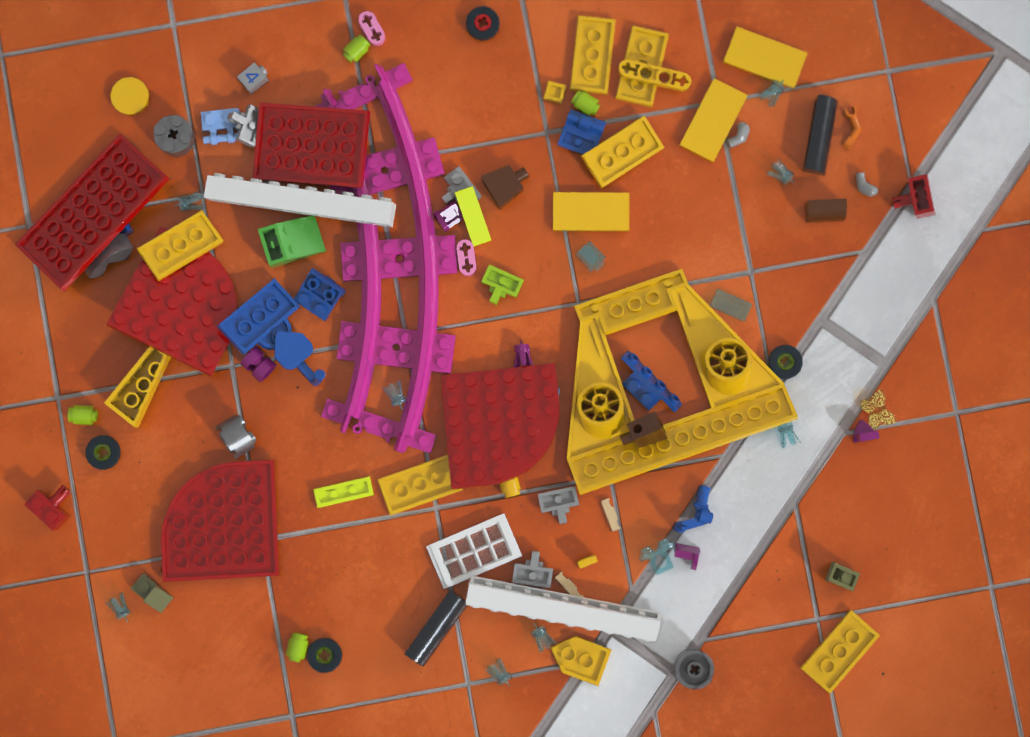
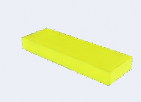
M473 186L456 191L455 195L473 247L491 241Z
M370 476L313 489L317 508L374 495Z

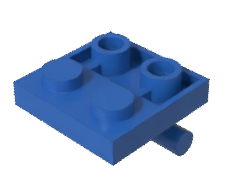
M571 109L557 146L583 155L599 144L606 122Z
M313 268L304 280L294 300L323 321H326L339 298L346 291L330 277L324 276Z

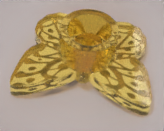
M883 389L873 393L871 400L864 399L860 403L862 410L869 413V426L874 429L878 428L881 423L889 425L897 422L896 416L884 406L885 393Z

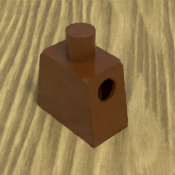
M508 165L482 175L481 180L497 207L501 210L523 191V186L520 182L527 179L529 175L524 167L514 172L511 166Z
M655 411L628 423L629 432L620 435L624 446L634 442L638 448L668 439L662 421Z

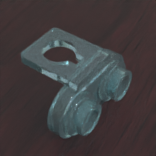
M668 538L657 542V549H651L648 546L640 550L641 554L638 557L640 562L649 559L657 575L673 568L666 550L674 547L675 544L671 540L669 541ZM660 554L661 557L666 559L667 564L664 568L656 566V555Z

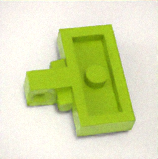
M492 265L488 266L481 283L490 287L489 292L493 294L489 303L497 305L500 296L505 298L506 294L516 298L524 282L523 279Z

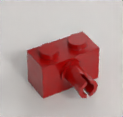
M927 174L908 178L909 194L892 197L895 209L912 205L917 219L936 215Z
M61 485L52 497H49L42 490H36L24 505L52 531L58 530L70 517L61 508L60 504L71 494V491L67 490L64 485Z

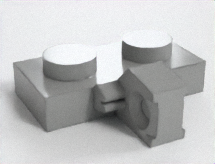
M251 104L247 105L245 113L241 112L238 114L233 111L228 114L226 119L234 124L235 129L238 130L235 140L250 148L255 147L259 111V108Z
M457 167L444 177L449 185L447 188L448 193L442 197L446 205L453 200L458 202L455 192L473 186L477 200L482 198V195L460 167Z
M575 486L538 494L541 513L552 511L553 516L558 515L559 524L567 523L565 513L570 512L569 507L579 506Z
M532 550L531 560H526L525 564L515 563L512 583L550 588L553 568L543 567V562H539L540 551Z

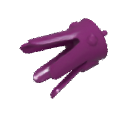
M520 340V344L514 346V368L520 367V360L523 366H530V363L533 365L529 344H522V340Z

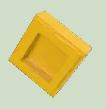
M548 81L543 100L562 105L566 85Z
M591 555L578 560L577 564L579 569L598 562L596 555Z

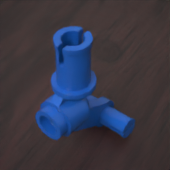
M698 486L696 502H693L696 509L694 518L674 524L673 530L675 532L683 533L686 530L707 523L711 524L713 513L710 512L709 505H707L710 487Z

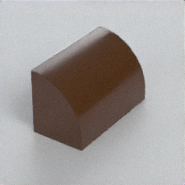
M847 199L808 200L805 203L806 223L844 221L847 213Z

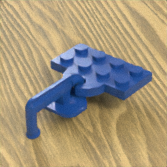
M275 278L217 327L243 356L258 344L264 349L274 350V357L283 368L287 370L297 368L313 386H318L325 378L326 374L323 370L319 369L313 372L304 362L312 354L313 345L304 334L292 332L291 324L287 319L300 308V305Z

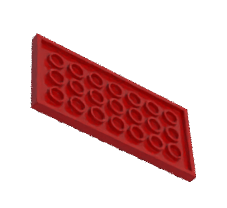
M119 133L17 241L15 246L64 292L170 179Z

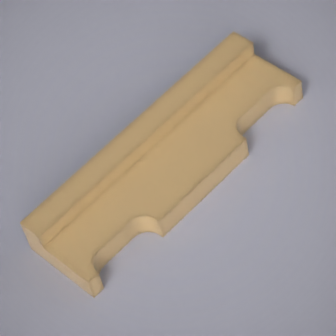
M610 498L600 501L611 532L621 529V527L618 526L617 514L614 507H611L609 503Z
M560 572L554 578L569 595L584 596L577 592L578 588L569 578L566 579L563 576V572Z

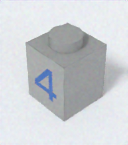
M255 62L237 76L238 80L251 95L269 81L266 76L268 72L262 65L258 67Z

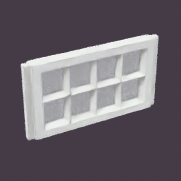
M505 514L496 516L426 546L444 589L471 578V575H479L522 556Z

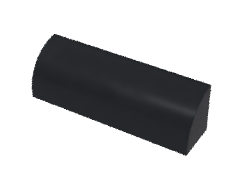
M818 94L815 99L803 172L825 176L838 100Z
M450 590L405 652V655L421 666H425L468 606L465 605L466 601Z

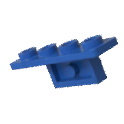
M628 350L621 357L634 371L622 385L648 411L660 399L674 412L681 407L682 403L678 396L671 393L666 388L665 383L658 380L653 375L652 370L639 361L636 354Z

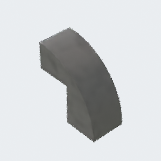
M125 233L118 234L85 269L89 279L103 276L108 263L129 259L133 246Z

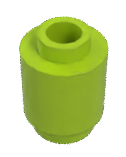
M361 35L354 37L342 49L344 51V58L350 63L352 61L356 63L368 51L370 43Z
M578 90L571 101L574 108L588 116L591 114L595 115L600 108V105H598L599 100L585 91L581 92Z
M74 405V407H69L68 421L73 422V424L93 425L94 421H97L98 411L94 409V406Z
M292 633L286 651V656H289L290 661L300 662V659H305L309 642L307 635Z

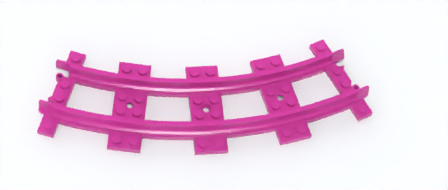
M404 63L386 72L382 66L375 64V69L381 79L378 86L375 87L374 76L368 75L365 78L367 85L360 84L345 92L339 91L341 98L337 101L330 89H323L324 93L321 95L323 103L315 107L355 110L379 98L394 135L397 148L366 156L363 188L330 186V190L336 191L335 194L342 195L343 192L354 193V197H361L362 194L371 196L375 193L408 185L416 238L379 240L377 225L357 222L359 242L341 243L343 281L362 280L360 323L345 321L341 323L337 360L355 362L346 403L342 404L327 399L321 417L341 423L340 431L344 434L347 431L351 417L359 419L358 424L353 426V431L356 434H360L363 431L362 427H364L366 432L383 437L388 443L392 437H397L393 449L395 451L404 453L407 446L431 454L437 435L418 428L426 402L431 372L451 374L456 335L437 333L438 275L458 274L455 235H435L434 219L426 180L445 175L435 137L419 142L415 141L407 115L396 89L413 80ZM382 167L388 168L386 174L381 173ZM398 255L403 257L401 262L396 261ZM419 276L417 331L380 326L381 279ZM394 344L400 345V349L398 351L393 350ZM375 364L412 369L400 423L364 411Z

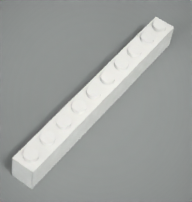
M214 173V176L207 175L204 198L209 201L393 228L396 204L391 202L390 198L380 197V200H375L373 196L364 194L361 197H354V193L343 192L341 195L335 194L336 191L324 189V192L317 191V188L306 186L305 189H299V186L295 184H287L286 187L280 186V183L275 181H269V184L262 183V180L251 178L250 181H244V178L240 176H232L231 179L225 178L226 175Z
M472 575L465 604L473 608H486L493 612H506L513 616L522 615L530 619L546 620L549 623L558 622L570 627L578 626L586 630L603 631L606 634H619L626 638H640L647 642L657 641L661 623V612Z

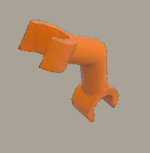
M855 106L852 107V115L848 113L846 108L844 110V116L850 120L853 127L852 132L843 144L848 150L861 132Z

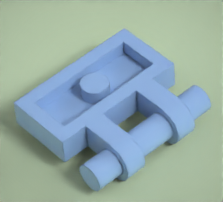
M239 108L201 112L202 131H210V136H203L204 144L211 143L212 145H217L218 142L228 141L229 143H235L237 141L235 140L237 133H234L235 125L226 119L228 114L233 111L240 114ZM227 130V134L217 135V131Z

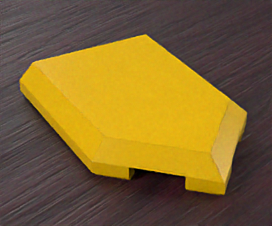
M577 636L551 647L562 673L599 686L611 649Z

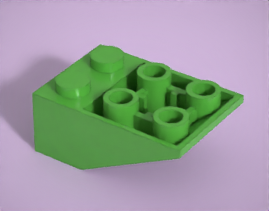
M315 216L280 222L258 229L271 269L326 252Z

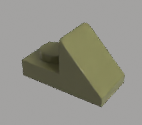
M832 562L825 581L854 591L860 573Z
M145 573L131 587L135 593L144 599L143 602L161 613L174 598Z

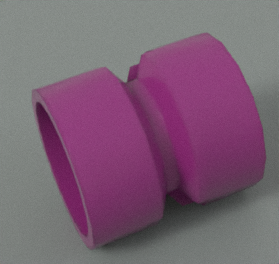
M258 346L253 348L240 363L247 371H252V376L258 382L266 379L277 366L270 357L265 358V353Z

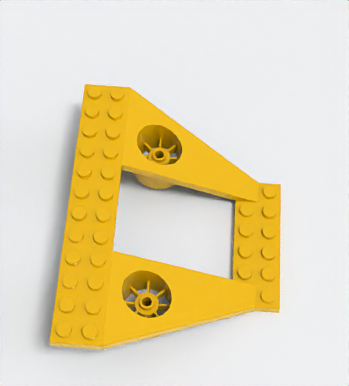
M683 269L574 306L580 322L567 462L580 495L798 419V415L782 380L691 288ZM677 311L711 408L664 424L663 426L668 437L666 440L642 448H638L634 442L624 446L620 435L629 432L627 424L634 421V417L605 335ZM713 360L719 362L717 365L710 366ZM744 361L746 367L738 365V362ZM720 369L722 373L719 375L714 371ZM737 369L742 371L741 373L735 376L734 372ZM725 373H727V374H730V373H731L732 376H731V377H726V376H724V375H725ZM608 397L611 398L613 401L608 402ZM586 404L592 406L590 409L584 410ZM618 405V411L611 410V406ZM593 413L594 418L591 420L585 415ZM609 414L614 415L609 420L606 419V416ZM597 418H604V421L601 422L596 420Z

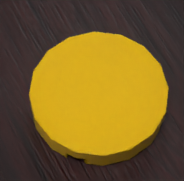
M123 78L113 86L111 101L115 109L124 115H137L144 111L148 105L149 90L137 78Z

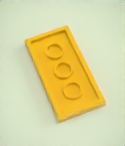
M578 15L570 91L577 92L579 90L586 93L608 94L616 19Z
M632 25L624 60H633L662 67L669 34ZM626 65L622 69L625 70L624 73L635 71L634 76H637L639 67L636 66V69L633 70L630 69V65ZM644 68L640 71V75L643 78H649L651 72L649 69ZM620 76L615 99L652 108L657 86Z
M736 27L723 63L794 89L807 53Z
M714 78L679 146L713 163L748 95Z
M642 116L581 155V158L600 188H603L662 150L664 146L646 117Z
M553 192V231H629V193Z
M201 210L138 247L137 252L157 281H160L222 244L223 239Z
M448 455L377 479L390 516L463 490L451 489Z
M849 610L801 665L800 669L830 694L880 635L852 610Z

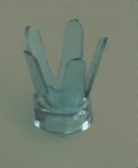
M774 80L770 87L759 94H763L760 97L761 100L765 98L770 100L769 107L772 105L774 107L780 94L786 90L782 85L784 80L781 83Z
M779 158L780 164L778 162L772 164L773 169L779 174L772 171L766 173L779 179L784 185L789 181L794 183L791 179L794 173L788 170Z
M197 191L185 197H178L179 204H175V206H179L181 212L189 209L203 210L205 208L203 205H191L198 202L203 195L192 196L199 192Z
M401 381L396 382L395 386L390 383L389 387H382L390 398L391 405L393 407L399 405L401 410H403L401 404L407 401L402 392Z
M792 422L777 426L781 436L782 448L786 447L785 434L791 445H796L795 437L800 442L793 430Z
M122 592L119 595L121 605L116 598L109 600L112 607L107 602L105 603L116 614L118 620L124 617L126 622H128L126 616L131 614V611L127 607Z
M534 623L536 630L532 631L531 634L536 640L539 653L544 651V646L548 649L550 645L557 644L546 632L544 625L537 628Z
M497 658L498 667L492 664V666H487L489 671L486 669L485 671L494 677L500 686L504 683L510 686L507 681L512 676L506 671L501 658Z

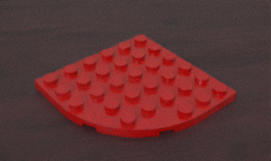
M160 226L155 237L164 233L167 229ZM209 252L160 281H157L142 259L108 319L106 326L212 377L230 343L217 327L237 310L236 293L225 268Z
M555 363L441 375L452 490L490 486L511 481L515 477L529 471L545 455L554 439L560 414Z
M275 460L240 461L215 465L196 474L180 488L169 505L162 525L161 555L163 582L280 576Z

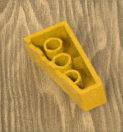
M149 347L104 403L133 427L139 428L171 357Z

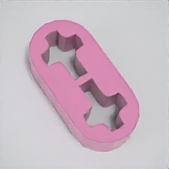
M370 11L362 12L359 16V23L368 41L373 46L382 45L385 41V34L375 15ZM366 16L368 19L372 18L370 20L372 27L370 28L367 23H362ZM373 30H375L377 35L381 34L379 41L376 39L372 40Z
M461 240L457 244L459 270L464 276H472L476 271L474 247L469 240ZM463 244L471 248L467 251L468 256L464 257V252L460 251ZM469 259V265H473V268L470 269V272H466V269H462V267L465 266V260Z

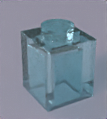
M591 241L575 255L590 272L594 269L597 272L605 265L603 261L606 257Z

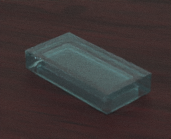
M720 289L716 290L710 304L711 308L745 322L752 306L751 303Z

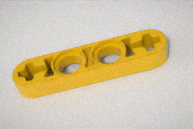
M623 60L618 68V72L623 78L668 89L686 91L691 85V78L686 73L633 60ZM630 65V69L635 70L636 66H638L637 76H634L635 71L624 73L625 70L622 67ZM644 68L649 69L651 76L643 78L640 75V71ZM661 73L668 74L669 81L661 82L659 75ZM673 75H676L675 80L685 78V82L688 84H684L682 87L680 82L674 81V85H672Z

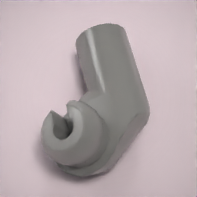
M740 122L737 125L738 131L736 136L727 139L730 148L747 140L750 128L745 122Z
M856 173L855 178L858 191L868 197L877 195L878 188L866 182L865 173Z

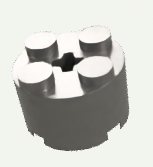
M169 115L162 118L155 125L154 140L165 154L181 157L188 154L193 148L195 133L184 118L179 115ZM174 133L177 134V135H176V137H177L176 139H173V138H172V137H173L172 135H173Z
M234 414L215 426L216 431L221 430L219 436L231 453L235 451L234 458L237 459L254 448V443L257 440L251 431L247 433L245 430L246 423L240 415L236 417Z
M687 649L677 656L673 664L676 679L687 688H704L713 678V661L701 650ZM692 664L694 666L698 665L696 668L697 673L689 672Z

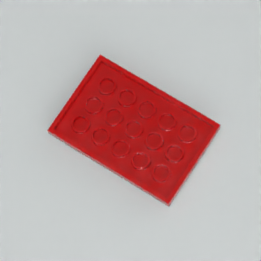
M259 102L252 178L363 188L370 111Z

